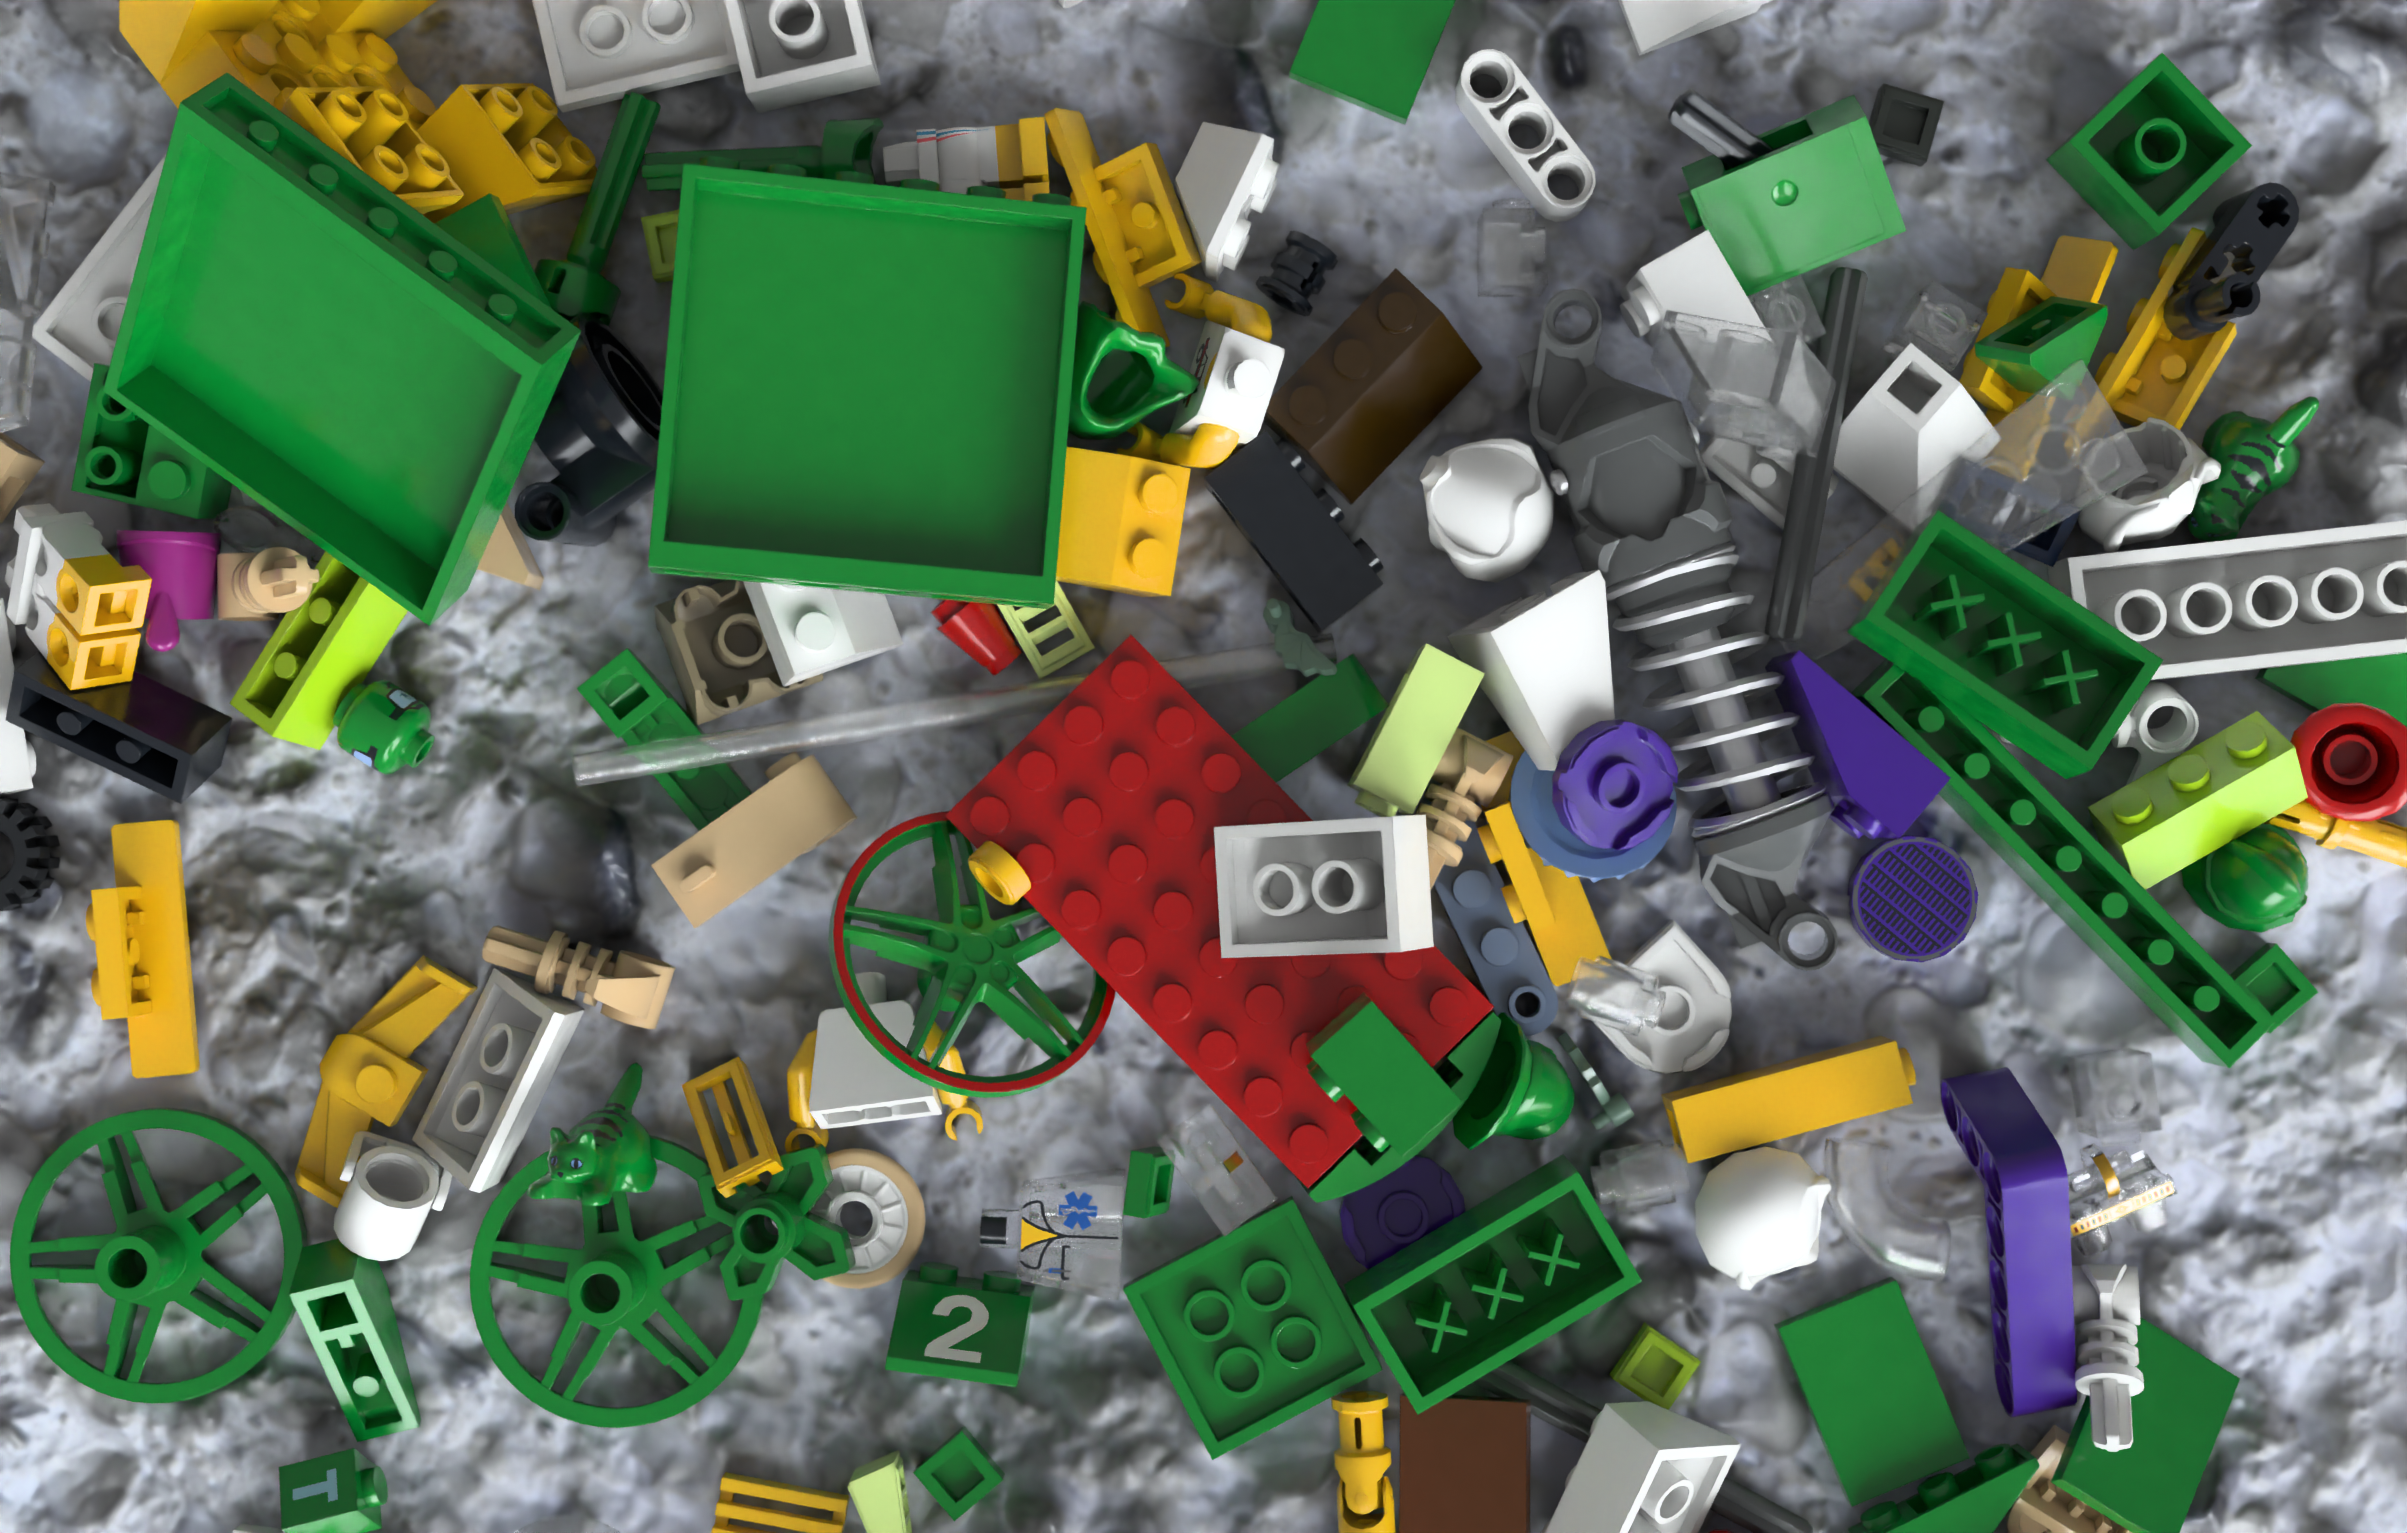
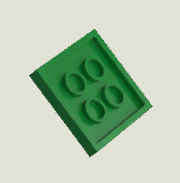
M1293 1196L1123 1285L1124 1293L1212 1460L1383 1370Z

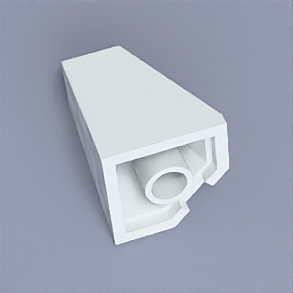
M1600 570L1569 575L1550 585L1553 594L1549 597L1545 591H1542L1524 599L1521 597L1499 606L1447 636L1454 650L1464 663L1485 673L1479 684L1538 770L1555 771L1561 753L1578 733L1599 721L1615 720L1606 587Z

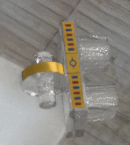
M1211 1103L1158 1139L1157 1142L1224 1237L1251 1216L1277 1200L1272 1189Z
M2094 1143L2080 1149V1157L2084 1168L2068 1175L2071 1243L2084 1257L2090 1258L2108 1250L2113 1243L2108 1224L2124 1217L2136 1231L2148 1232L2168 1223L2166 1199L2178 1193L2173 1178L2168 1173L2164 1174L2159 1171L2147 1153L2141 1151L2130 1156L2126 1150H2123L2110 1157H2106L2103 1151Z

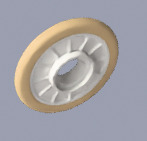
M851 1148L827 1154L834 1180L813 1207L811 1213L843 1227L840 1221V1212L843 1206L849 1201H859L870 1209L873 1216V1224L870 1231L863 1236H854L848 1233L856 1261L855 1266L846 1273L823 1278V1280L840 1287L855 1289L870 1288L886 1283L899 1275L911 1263L922 1243L925 1230V1208L919 1188L911 1175L899 1163L882 1153L862 1148Z

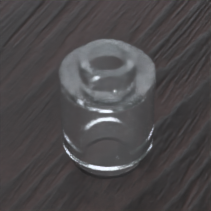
M1600 955L1595 961L1581 956L1569 983L1565 1005L1578 1009L1579 1017L1638 1037L1644 1026L1653 1029L1656 1027L1664 1008L1666 992L1657 989L1659 981L1657 975Z
M1655 1140L1600 1152L1601 1165L1591 1167L1592 1182L1599 1205L1610 1203L1614 1215L1675 1203L1676 1196L1690 1193L1687 1166L1679 1143L1664 1145L1662 1140Z

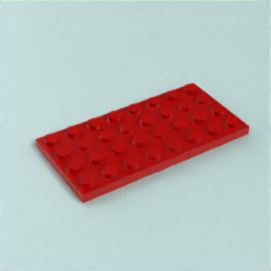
M1132 635L1127 637L945 815L977 849L985 841H991L1002 847L1018 862L1031 883L1030 890L1023 895L1024 898L1307 1188L1313 1185L1363 1136L1350 1116L1357 1107L1345 1094L1338 1101L1334 1102L1308 1073L1309 1070L1306 1065L1313 1058L1310 1056L1306 1044L1364 992L1428 1064L1433 1067L1494 1008L1435 945L1429 948L1388 953L1221 958L1214 827L1306 822L1313 820Z

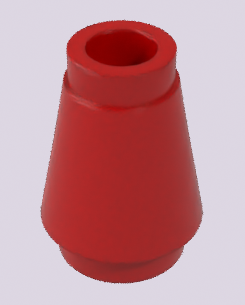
M943 600L930 612L940 623L936 629L983 668L986 667L992 676L1005 669L1022 653L1014 643V638L994 604Z

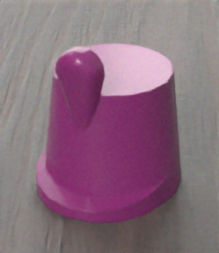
M117 530V549L119 550L120 565L122 567L140 565L152 578L144 619H149L145 638L152 649L164 652L177 646L180 640L177 619H214L217 588V555L220 554L222 533Z

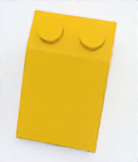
M1067 447L1056 581L1140 597L1171 596L1191 468L1133 456Z

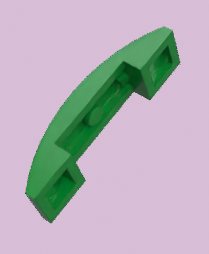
M630 648L622 651L577 688L615 736L623 738L698 831L752 794V791L702 729L695 724L686 710Z
M1490 1011L1445 1055L1447 1060L1436 1070L1437 1074L1461 1099L1463 1104L1403 1158L1391 1145L1380 1153L1366 1139L1358 1148L1352 1145L1309 1188L1297 1178L1307 1194L1316 1203L1342 1197L1382 1179L1417 1155L1447 1126L1472 1093L1488 1064L1501 1025V1020L1494 1012Z

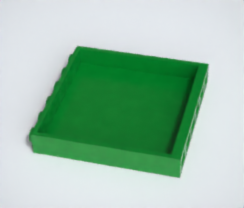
M225 73L180 102L103 391L430 626L468 590L581 330L229 73Z
M716 156L701 157L699 165L683 163L648 568L650 571L659 574L1049 609L1054 604L1087 208L1071 206V198L1052 193L1034 194L1032 201L1006 199V192L1004 190L988 186H971L967 188L966 194L941 192L940 184L924 179H903L900 181V187L874 184V177L852 171L835 172L834 179L831 180L807 177L806 169L789 164H770L767 166V172L740 170V163L738 161Z

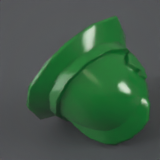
M2262 823L2181 869L2183 887L2201 911L2228 928L2262 933L2293 922L2295 914L2307 903V896L2305 895L2308 889L2307 861L2294 838L2286 830L2275 825Z
M1501 1012L1498 1015L1501 1025L1488 1064L1472 1093L1452 1119L1454 1136L1469 1150H1472L1492 1135H1507L1528 1140L1548 1137L1556 1133L1566 1122L1574 1106L1575 1092L1566 1070L1556 1059L1557 1056L1548 1047L1528 1039L1522 1027L1505 1012Z

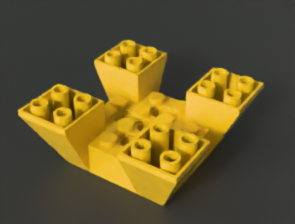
M119 0V31L178 109L180 102L225 73H229L433 223L444 219L489 193L499 197L507 215L587 195L590 192L598 170L595 166L596 159L592 151L581 140L572 136L557 116L558 109L553 99L533 83L461 84L436 110L432 100L422 90L412 84L397 64L398 57L395 51L384 40L438 0Z

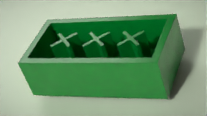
M1939 510L1935 511L1915 528L1846 631L2065 779L2093 769L2163 662V659Z
M1562 1154L1343 1285L1353 1308L1417 1415L1639 1284L1642 1280L1579 1172Z

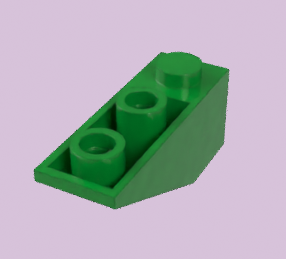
M2006 1443L1994 1445L1983 1450L1974 1458L1975 1465L1955 1475L1950 1472L1934 1475L1917 1487V1494L1897 1504L1894 1501H1886L1870 1507L1861 1514V1522L1848 1528L1849 1533H1993L2040 1465L2036 1457L2018 1443L2012 1446Z

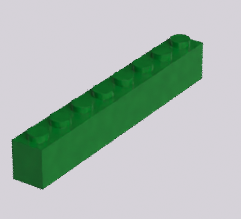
M1887 659L1851 692L1853 696L1951 778L1938 794L2202 1062L2227 1068L2232 1067L2276 1023L1977 719Z

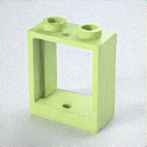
M1427 643L1418 649L1389 703L1390 706L1387 707L1347 785L1359 791L1354 803L1381 817L1395 816L1396 812L1413 814L1485 673Z

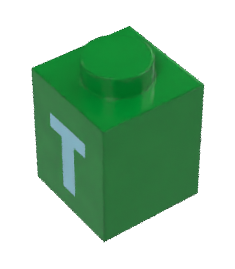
M355 1448L279 1467L281 1530L284 1532L366 1533L382 1528L381 1505L386 1504L388 1499L385 1475L379 1466H376Z

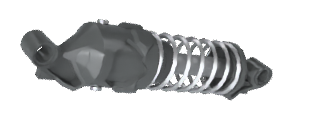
M1563 290L1554 295L1545 306L1538 349L1520 355L1517 359L1531 393L1528 405L1530 430L1548 456L1553 470L1550 474L1551 485L1558 495L1563 496L1576 530L1571 540L1583 572L1600 570L1605 580L1606 600L1612 601L1616 599L1621 615L1616 618L1612 627L1620 631L1634 630L1638 642L1648 646L1636 653L1630 659L1627 667L1635 671H1647L1675 665L1680 677L1651 692L1646 697L1642 707L1652 711H1663L1691 705L1694 716L1665 732L1661 738L1670 746L1671 751L1706 746L1709 755L1679 772L1678 784L1673 783L1674 787L1686 792L1722 787L1724 794L1697 809L1691 816L1687 826L1694 828L1691 836L1697 838L1693 843L1699 856L1701 883L1715 903L1727 912L1740 949L1763 942L1797 969L1805 971L1820 969L1827 965L1836 954L1838 946L1837 932L1827 915L1797 895L1794 891V886L1801 866L1835 807L1830 793H1824L1827 786L1819 782L1779 792L1776 782L1810 766L1815 758L1814 755L1802 752L1768 761L1761 745L1762 742L1795 726L1800 717L1792 712H1785L1752 720L1746 704L1779 687L1785 676L1777 672H1768L1737 680L1733 671L1732 664L1762 649L1770 636L1762 632H1751L1721 639L1717 626L1729 622L1730 618L1746 610L1755 597L1742 591L1732 593L1728 583L1731 569L1736 565L1739 558L1738 555L1733 554L1736 546L1729 543L1733 541L1729 530L1733 516L1720 482L1710 480L1698 448L1700 442L1698 430L1692 423L1688 422L1681 401L1613 378L1597 368L1595 358L1603 329L1600 306L1593 296L1583 290ZM1574 305L1585 308L1592 316L1591 326L1585 334L1577 338H1567L1557 332L1555 328L1556 318L1563 309ZM1667 650H1670L1669 653L1661 654ZM1682 689H1684L1686 692L1678 695H1673L1674 693ZM1699 727L1700 734L1682 737ZM1714 766L1716 774L1694 778ZM1726 806H1729L1730 811H1727L1713 818L1706 819L1715 812L1723 809ZM1808 921L1817 923L1824 929L1825 933L1824 943L1818 951L1804 955L1790 948L1788 937L1794 926Z

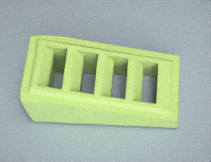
M1058 581L1055 583L1054 604L1051 607L1056 605L1061 616L1028 633L1023 623L1047 609L1022 607L1015 610L1014 606L997 605L1040 680L1095 649ZM1069 627L1074 638L1041 656L1036 645Z
M899 1450L856 1468L847 1487L866 1532L912 1533L903 1459L900 1457Z

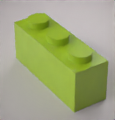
M326 551L314 568L319 569V582L313 583L311 593L304 604L285 614L229 703L272 737L317 750L321 749L335 727L333 725V717L340 703L353 687L363 683L408 610Z
M2256 711L2087 808L2099 844L2146 890L2308 798L2295 746L2263 715Z

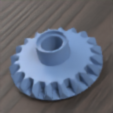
M1524 751L1511 776L1512 781L1508 801L1511 802L1512 812L1524 838L1526 848H1532L1541 857L1544 866L1552 865L1564 871L1567 878L1581 876L1590 878L1593 883L1604 878L1616 877L1620 880L1639 868L1643 869L1666 844L1676 820L1677 798L1674 786L1670 799L1674 800V804L1669 817L1652 837L1629 849H1600L1578 840L1561 824L1552 803V777L1555 771L1538 770L1527 752Z

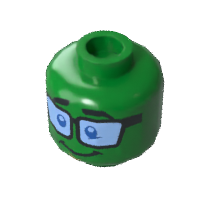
M385 679L375 681L368 686L363 683L357 684L344 697L333 717V725L338 727V745L350 755L384 775L398 771L405 764L412 768L418 766L429 753L435 740V736L428 732L432 716L430 709L422 701Z

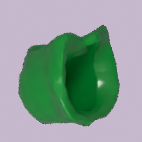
M1082 301L1078 306L1068 431L1071 434L1085 440L1114 439L1153 411L1187 397L1195 391L1200 382L1193 374L1165 356L1166 343L1163 337L1153 332L1136 331L1128 324L1112 319L1106 312L1101 311L1094 304Z

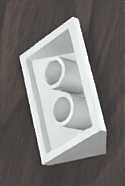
M494 968L412 1140L471 1191L481 1193L502 1182L585 1009L550 992L547 995L536 992L533 984L504 970Z

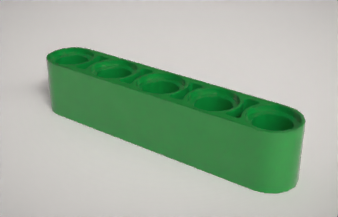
M1354 653L1335 665L1337 668L1335 675L1324 676L1321 674L1231 735L1241 748L1276 783L1390 706Z

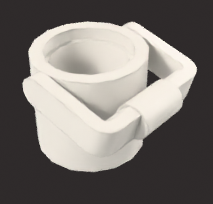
M366 1131L356 1132L339 1179L348 1182L334 1216V1230L339 1241L351 1252L366 1259L386 1261L400 1258L410 1252L430 1208L438 1211L442 1210L449 1192L452 1175L421 1148Z

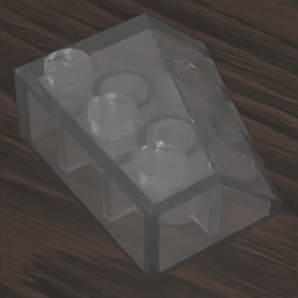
M1666 310L1650 361L1672 398L1681 401L1688 422L1697 428L1699 434L1756 445L1757 454L1782 462H1794L1796 454L1817 457L1837 382L1797 333Z

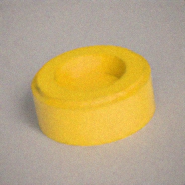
M985 841L968 858L969 868L976 880L991 896L1003 904L1014 905L1031 888L1030 880L1018 862L994 842Z

